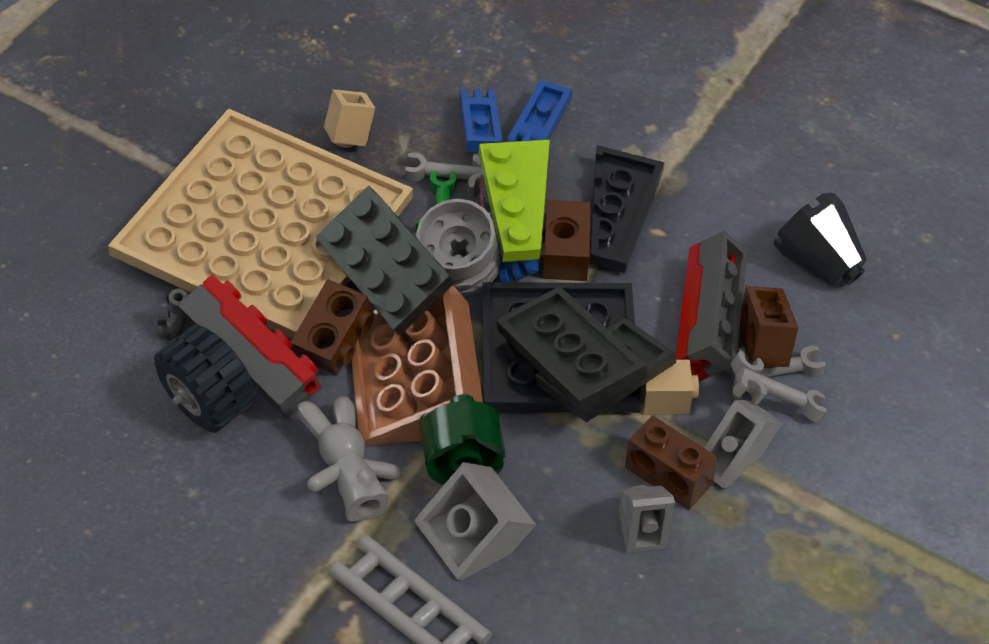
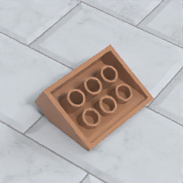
M453 285L402 335L394 331L376 309L373 310L374 318L371 327L365 334L361 333L355 344L356 349L352 358L358 431L365 441V447L422 441L420 417L442 405L450 403V400L456 395L468 394L474 398V401L483 403L469 303Z

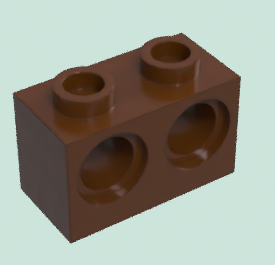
M327 279L291 340L296 356L299 358L304 354L316 367L337 376L342 366H347L351 362L358 338L361 333L365 334L369 330L373 322L374 313L368 296ZM352 309V312L347 316H337L342 310ZM334 341L333 345L329 348L319 349L323 342Z
M746 286L739 330L751 365L757 358H760L764 363V368L769 369L775 366L789 367L798 325L783 288Z
M652 415L629 439L625 468L652 486L662 485L673 495L676 502L690 510L713 485L718 457Z

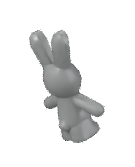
M345 396L335 399L332 408L335 424L332 425L315 404L310 401L299 403L296 410L297 415L318 439L321 457L324 463L329 466L309 478L307 481L308 489L312 492H318L337 481L338 492L345 506L346 520L354 522L381 516L388 504V494L377 480V477L396 480L399 478L401 470L395 464L363 459L365 441L361 433L355 428L356 418L353 402Z

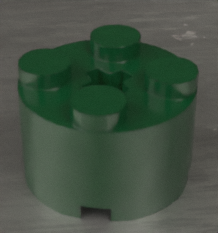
M461 394L454 396L450 403L442 405L420 417L425 465L428 476L435 482L444 485L463 462L492 467L496 474L502 471L504 467L503 459L506 456L498 412L490 405L474 401L471 395Z

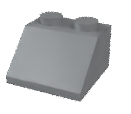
M464 462L414 520L457 580H464L510 555L536 526V523L492 467Z

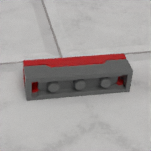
M725 230L689 248L676 360H690L691 375H697L699 381L731 369L730 363L737 355L747 251Z
M211 274L203 281L202 285L200 284L178 304V307L191 325L204 326L217 334L233 349L246 367L254 387L288 419L296 412L299 403L309 400L310 396H313L321 388L315 375L319 372L318 368L306 355L302 354L298 358L290 350L293 347L292 343L279 329L274 332L269 330L264 325L267 322L265 316L254 305H250L247 308L240 301L242 295L228 280L222 284Z

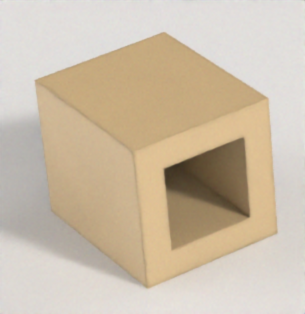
M332 90L324 129L332 143L345 148H351L353 145L366 146L375 112V107L368 95L362 92Z
M676 360V364L640 387L643 415L690 413L692 399H697L699 395L698 376L691 375L690 360Z

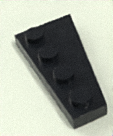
M599 145L596 146L590 264L623 273L626 272L662 177L665 162Z

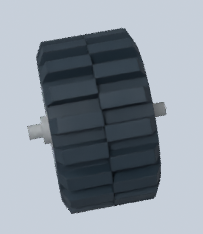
M192 325L154 355L157 375L172 402L190 420L207 431L214 433L220 431L256 400L252 379L240 358L222 338L204 326Z

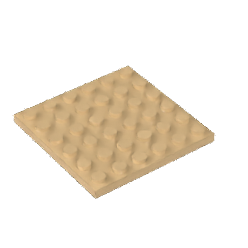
M228 108L108 245L109 255L190 293L200 284L202 285L203 281L211 274L222 284L228 280L242 295L240 301L247 308L250 305H254L265 316L267 322L264 325L268 329L273 331L279 329L286 337L293 339L326 280L329 279L345 287L351 280L316 239V236L368 185L377 192L398 217L412 200L413 188Z

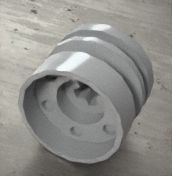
M459 198L445 200L429 208L420 219L416 237L456 281L453 286L463 297L481 292L482 282H493L498 275L501 264L492 218L486 209L477 203Z

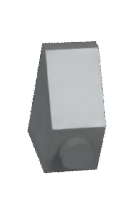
M735 400L704 447L718 457L713 481L722 488H727L762 456L783 423L760 406L754 405L752 401Z
M637 485L629 489H621L618 514L626 553L667 549L675 501L673 495L662 485L650 487Z

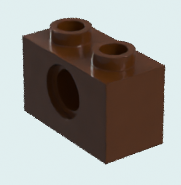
M547 200L542 236L545 237L544 242H541L540 258L538 259V264H543V279L587 281L591 202Z

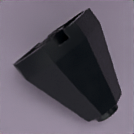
M823 193L815 198L820 203L818 206L812 208L809 204H806L794 214L779 230L777 235L780 239H775L773 244L782 255L831 283L840 285L846 282L847 285H850L865 272L862 267L867 258L844 203L835 193Z

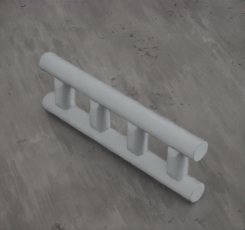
M369 535L364 536L358 544V549L365 553V555L350 569L340 561H337L329 570V575L415 644H466L471 638L479 644H486L492 636L490 630ZM378 565L395 577L380 593L363 580ZM408 589L427 602L411 618L393 604ZM440 613L458 627L443 642H440L424 629Z

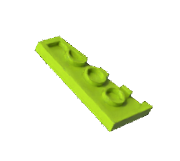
M550 140L479 144L478 155L502 262L536 260L540 258Z

